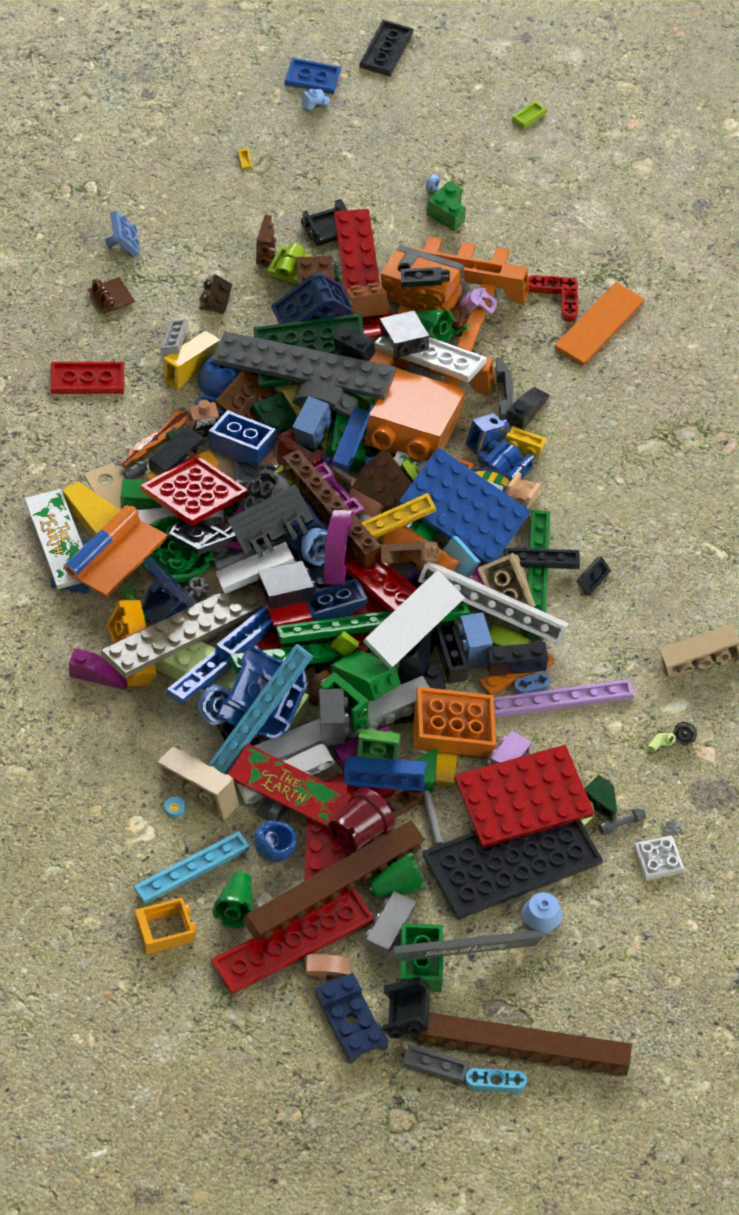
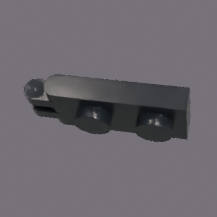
M441 267L401 269V287L442 285L443 282L450 281V271Z

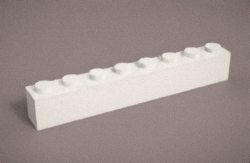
M431 561L425 563L418 579L419 582H426L439 570L465 597L462 600L463 602L558 645L561 642L569 623Z

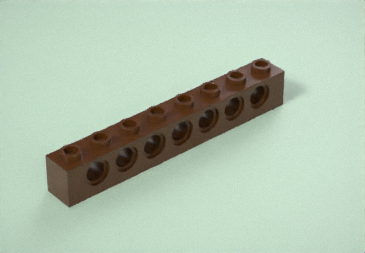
M300 450L283 457V473L293 485L296 484L299 492L328 526L334 510H350ZM353 513L351 530H348L346 547L366 569L381 561V545Z

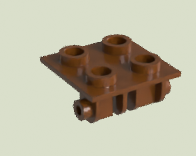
M120 277L104 283L101 280L94 279L92 287L87 289L103 315L136 302Z

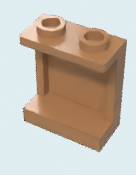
M437 542L381 544L382 563H402L401 552L421 551L422 561L436 562L440 556Z

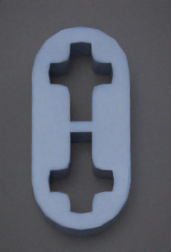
M545 673L520 677L515 681L514 692L515 694L546 691L549 689L550 677Z

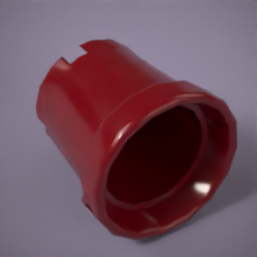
M364 787L359 788L353 793L351 801L329 822L328 829L333 839L338 836L341 840L338 845L346 852L352 854L378 836L386 835L395 827V818L392 810L383 798L373 790Z

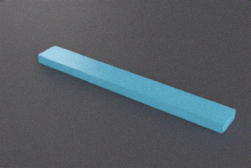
M299 644L294 646L214 755L208 766L215 767L223 774H227L247 743L249 744L313 658L309 652Z

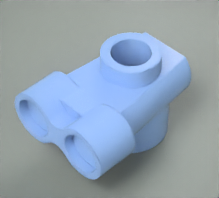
M310 89L309 92L301 94V105L308 110H313L315 104L327 106L330 103L329 97L324 96L321 89Z

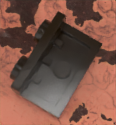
M216 274L210 279L207 278L203 284L204 291L199 298V309L203 310L206 306H209L223 314L226 311L233 284Z

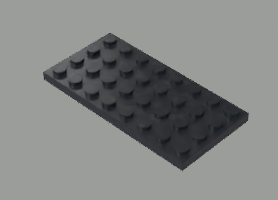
M580 820L481 848L474 831L422 852L425 862L457 920L588 870L603 862L601 855Z

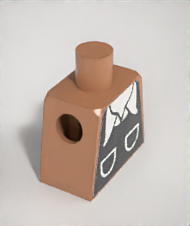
M201 400L199 405L189 407L185 427L189 426L202 437H209V430L220 419L216 404L214 402L209 403L207 400Z

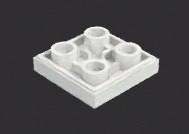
M673 836L634 843L633 847L645 881L684 873L685 869Z

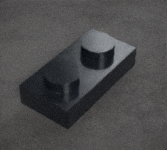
M602 556L596 557L576 582L585 595H591L611 572V569Z

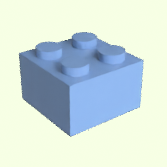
M308 396L293 425L296 443L313 450H317L318 446L323 444L325 433L327 430H330L333 424L328 403Z
M483 612L460 616V624H457V631L469 669L487 666V648L492 647L493 643Z

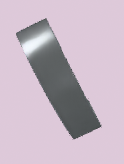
M496 357V383H503L505 400H500L499 419L507 421L508 410L512 406L513 380L507 365L500 357Z

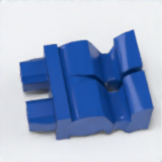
M492 440L487 448L491 453L488 454L485 451H481L477 455V462L483 465V468L497 469L506 473L512 479L519 472L521 473L522 480V477L526 476L534 464L533 455H527L522 459L519 449L514 445L508 444L505 440L501 443Z

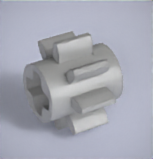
M195 577L187 581L185 590L194 600L200 601L203 597H207L209 584H204V578Z

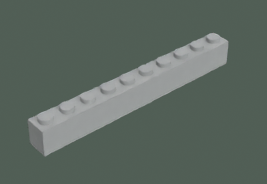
M423 676L396 687L375 701H368V724L363 729H377L382 725L391 724L401 717H408L415 712L417 687L429 688ZM349 714V736H345V741L355 739L361 729L356 733L352 731V717ZM320 719L281 734L275 739L272 738L254 747L285 761L321 744ZM325 744V745H326L327 748H329V747H332V746H338L339 744Z

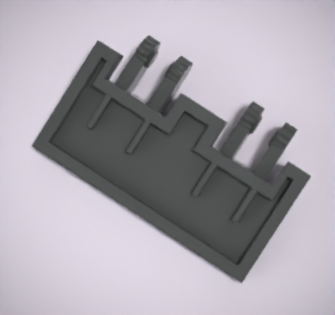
M295 484L227 520L244 553L252 551L249 542H252L260 558L263 556V552L256 542L257 539L263 537L267 549L272 552L274 549L266 536L267 533L274 540L286 533L283 527L286 524L293 540L297 539V534L290 522L297 520L302 533L305 535L308 531L300 516H303L306 523L312 520L313 517Z

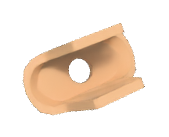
M517 472L508 484L505 493L514 500H523L525 503L524 507L530 509L541 492V484L521 480V473Z

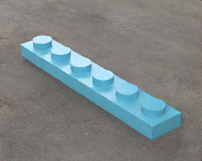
M238 831L136 884L134 891L143 904L146 905L249 851V845Z

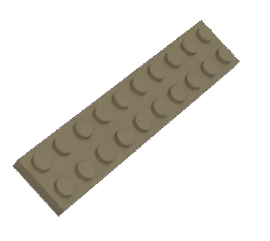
M255 581L224 594V591L102 649L101 656L124 678H127L253 616L265 606L258 585Z

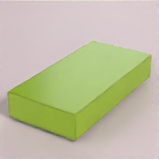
M534 100L513 115L511 121L524 130L545 115L547 108Z

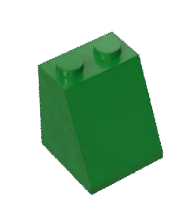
M356 650L331 665L333 673L338 674L368 701H375L401 685L395 666L389 669L382 660L361 650Z

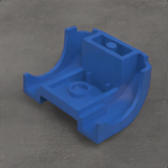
M256 645L247 646L240 661L243 664L230 695L228 699L223 700L216 715L217 718L236 727L283 663L282 660L266 654ZM304 670L256 736L275 739L288 730L307 687Z

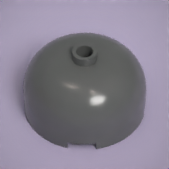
M268 469L259 471V476L254 481L250 479L245 488L248 489V496L240 500L239 507L242 508L243 512L289 488V484L279 474ZM254 494H256V495H258V496H260V497H262V498L256 499V498H254V497H257V496H255Z

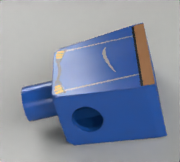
M495 414L473 419L465 444L477 456L481 451L487 450L492 440L500 442L503 431L509 429V424L505 419L500 420Z

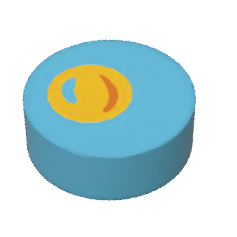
M179 797L169 798L165 802V812L170 817H180L185 812L184 801Z

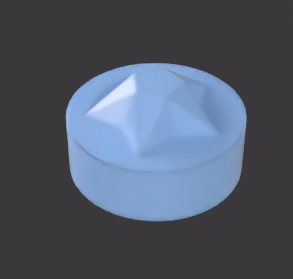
M435 174L431 175L426 181V190L434 192L440 184V177Z

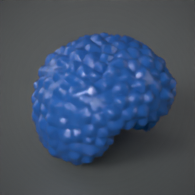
M265 821L254 834V844L257 853L270 862L286 860L295 851L296 833L291 826L284 822Z

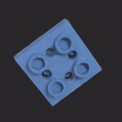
M117 210L111 212L113 235L105 238L108 248H112L119 244L135 258L140 255L137 227L131 224Z

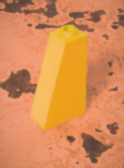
M205 331L181 347L180 353L169 354L164 357V382L179 390L200 370L202 364L214 355L220 340Z
M79 481L68 485L62 490L67 506L91 537L96 535L121 511Z

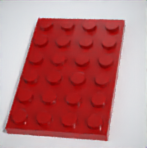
M566 744L454 776L455 783L481 848L594 816L593 808Z

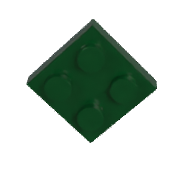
M283 392L253 403L251 406L260 423L276 429V434L293 428L298 417Z

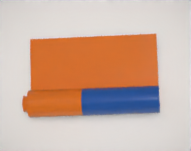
M125 506L71 557L63 567L69 576L107 597L147 556L151 555L168 538V535L141 521L138 516L139 512L135 507Z

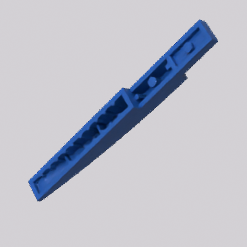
M266 605L216 645L214 652L167 689L166 695L182 705L200 689L206 690L232 668L229 662L230 654L244 653L248 645H256L274 629Z

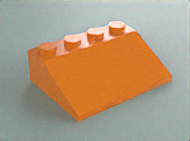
M417 687L413 724V749L431 751L435 748L438 749V752L489 758L496 747L494 695Z

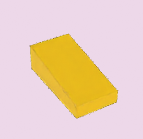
M249 148L238 149L241 169L252 168Z

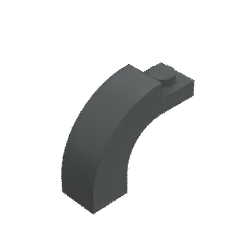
M307 381L298 387L292 403L303 408L308 396L328 403L330 409L349 418L357 403V399L343 393V389L335 385L319 381Z

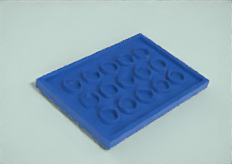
M439 447L398 502L399 505H402L428 493L436 507V511L420 518V520L449 540L453 536H458L478 560L485 565L499 558L531 512Z

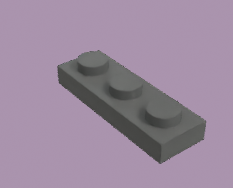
M409 1044L402 1066L463 1084L469 1062Z

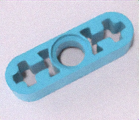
M472 1068L468 1070L465 1077L466 1086L471 1090L520 1093L525 1089L527 1077L524 1073L511 1070ZM473 1076H477L478 1080L476 1083L473 1082ZM484 1076H487L486 1084H484ZM497 1076L502 1082L499 1085H494L490 1082V1078ZM506 1078H508V1085H505ZM515 1079H519V1085H515Z

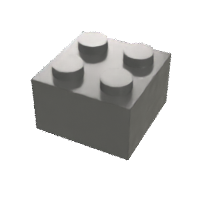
M343 689L319 690L321 744H345V736H349L348 697H344Z

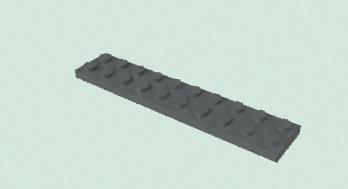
M226 331L212 357L213 364L302 383L307 381L324 382L342 388L344 392L385 400L397 372L394 366Z

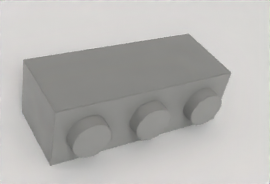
M393 892L390 898L387 897L382 907L384 910L381 914L378 913L376 915L373 929H368L364 937L366 950L387 959V954L397 944L401 936L402 923L408 924L414 914L416 901L397 892Z

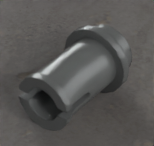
M137 461L135 465L123 471V476L125 479H133L140 474L144 475L148 470L147 466L143 461Z

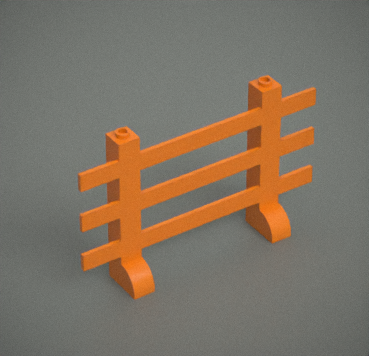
M430 236L424 250L413 248L464 264V276L462 279H465L466 283L481 285V288H485V292L492 297L496 288H501L510 300L519 304H525L529 294L528 267L506 264L510 254L508 249L496 248L492 260L488 261L472 258L476 248V244L462 242L457 255L438 252L443 239ZM482 298L486 306L489 307L490 301ZM401 304L397 314L415 310V308ZM480 306L470 313L466 325H470V328L463 331L457 346L458 348L469 352L472 351L487 313ZM400 357L395 358V367L410 369L411 373L425 376L426 373L446 376L444 383L457 387L459 385L460 379ZM486 357L487 363L468 383L478 393L490 396L495 383L493 358Z

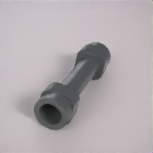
M642 807L635 808L631 814L613 821H602V823L598 824L599 831L602 835L610 834L614 828L632 821L636 823L646 818V813Z

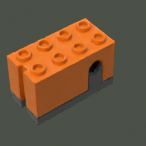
M403 245L398 246L380 273L381 284L387 292V300L419 310H453L466 290L465 279H462L464 276V264ZM441 267L450 271V281L443 282L442 285L401 287V269Z

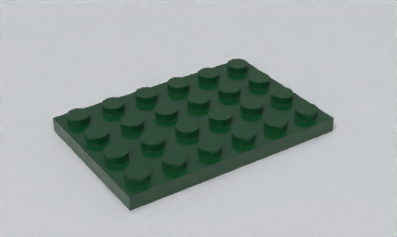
M361 313L253 327L255 338L341 356L345 355L335 351L333 337L343 325L364 335ZM258 373L259 389L302 384V382Z

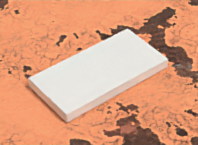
M284 542L273 547L274 551L272 552L269 550L263 551V556L260 558L256 554L216 571L224 594L257 581L258 570L295 563L287 543Z

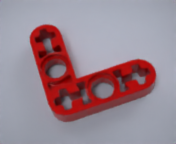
M531 275L528 277L529 292L560 294L562 319L566 322H573L577 319L578 283L576 279L572 277ZM554 283L556 287H549L547 284ZM571 297L574 301L568 302L565 298ZM568 308H571V314H568Z

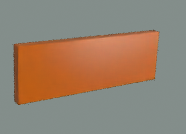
M615 282L555 344L554 349L584 366L644 304L645 299Z

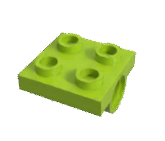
M296 243L290 244L288 248L280 246L267 270V275L298 285L296 257L312 256L305 254L304 248Z

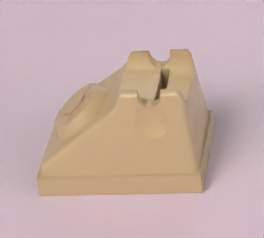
M512 553L477 568L485 586L531 607L536 606L518 555Z

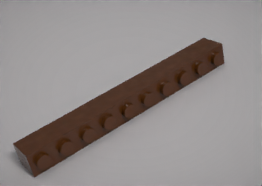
M412 820L248 913L243 923L256 942L262 938L267 940L274 935V931L286 929L291 925L290 922L295 919L297 921L302 920L308 915L307 912L312 909L314 911L319 910L324 906V902L336 900L343 891H352L357 887V883L369 881L374 873H381L390 864L397 862L411 852L413 854L417 853L422 849L421 845L425 839Z
M429 1012L428 1030L421 1031L419 1039L420 1044L428 1047L439 1046L448 1050L458 1049L465 1050L468 1053H484L491 1057L503 1056L511 1060L523 1059L531 1063H549L551 1066H568L575 1070L587 1069L595 1073L607 1072L615 1076H627L632 1048L631 1043Z

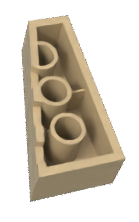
M733 623L722 625L715 630L705 631L692 638L688 637L680 642L665 645L663 648H660L661 659L669 677L693 672L694 668L697 667L704 670L716 663H720V666L727 665L730 660L736 659L739 662V638Z
M172 747L158 761L160 773L163 777L180 789L185 787V790L192 798L196 799L199 797L210 811L213 808L217 810L221 819L225 820L239 806L234 780L230 775L219 772L215 767L208 766L199 758H193L184 750H179L175 747Z

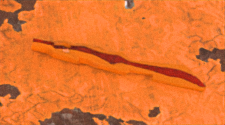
M176 411L160 431H151L148 438H143L142 442L137 443L135 448L129 451L128 456L121 462V466L126 468L131 463L138 461L147 455L149 450L166 440L167 432L182 427L186 423L188 411Z

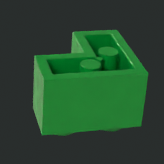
M448 181L428 200L426 215L455 231L465 222L466 207L461 205L463 189Z

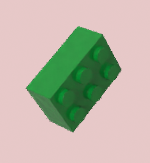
M402 923L400 945L443 941V925ZM443 957L400 961V981L420 976L430 985L431 992H441Z

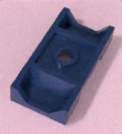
M354 973L315 987V997L349 1064L353 1063L361 1054L373 1049H388L389 1041L381 1025L377 1024ZM349 1016H353L357 1019V1021L351 1024L348 1023L345 1019Z

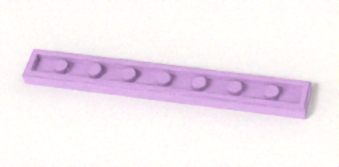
M630 679L494 697V713L496 718L634 699V692Z

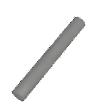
M424 791L423 800L434 843L437 846L443 844L430 792Z

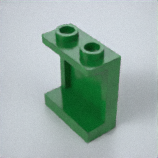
M332 673L320 684V690L343 689L344 697H348V714L352 717V731L356 733L368 724V699L338 674Z

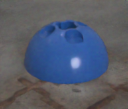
M211 356L202 364L199 370L198 385L205 395L218 398L242 370L213 364V356Z

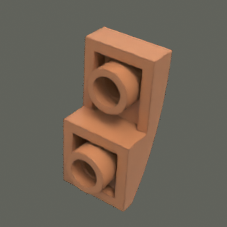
M351 489L348 495L350 498L355 497L365 508V511L359 513V515L365 514L373 518L379 515L384 507L355 489Z
M326 954L306 955L305 974L322 979L327 974L339 978L350 974V958Z

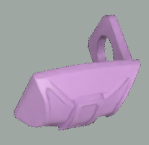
M478 288L466 293L459 301L458 306H466L467 314L478 306L492 314L496 308L497 300L485 292V288ZM482 298L488 299L491 302V308L486 306Z

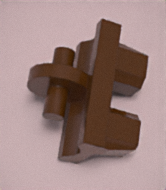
M466 306L454 307V310H449L454 316V322H452L451 326L454 328V331L465 326L470 316L467 315ZM463 331L460 332V333H458V334H456V335H454V336H455V337H461Z

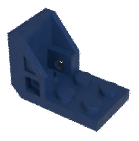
M323 273L310 275L271 305L279 324L306 321L313 315L319 318L350 315L354 312L342 285Z
M150 556L143 560L148 566L146 571L156 579L148 587L142 603L143 613L153 625L194 606V601L174 577Z

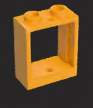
M183 898L135 910V922L146 955L194 942V934H197L194 921H190L191 911L189 905L184 904ZM179 913L185 932L153 940L147 921Z

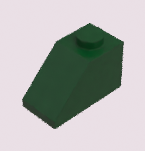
M597 775L584 788L588 799L593 802L594 809L609 821H613L617 813L614 786L608 779Z

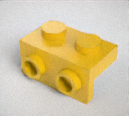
M513 426L505 437V441L517 447L521 453L533 455L538 459L547 440L545 437Z

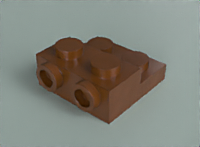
M265 214L256 243V264L270 266L277 252L274 249L277 238L274 237L275 230L274 223H272V215Z

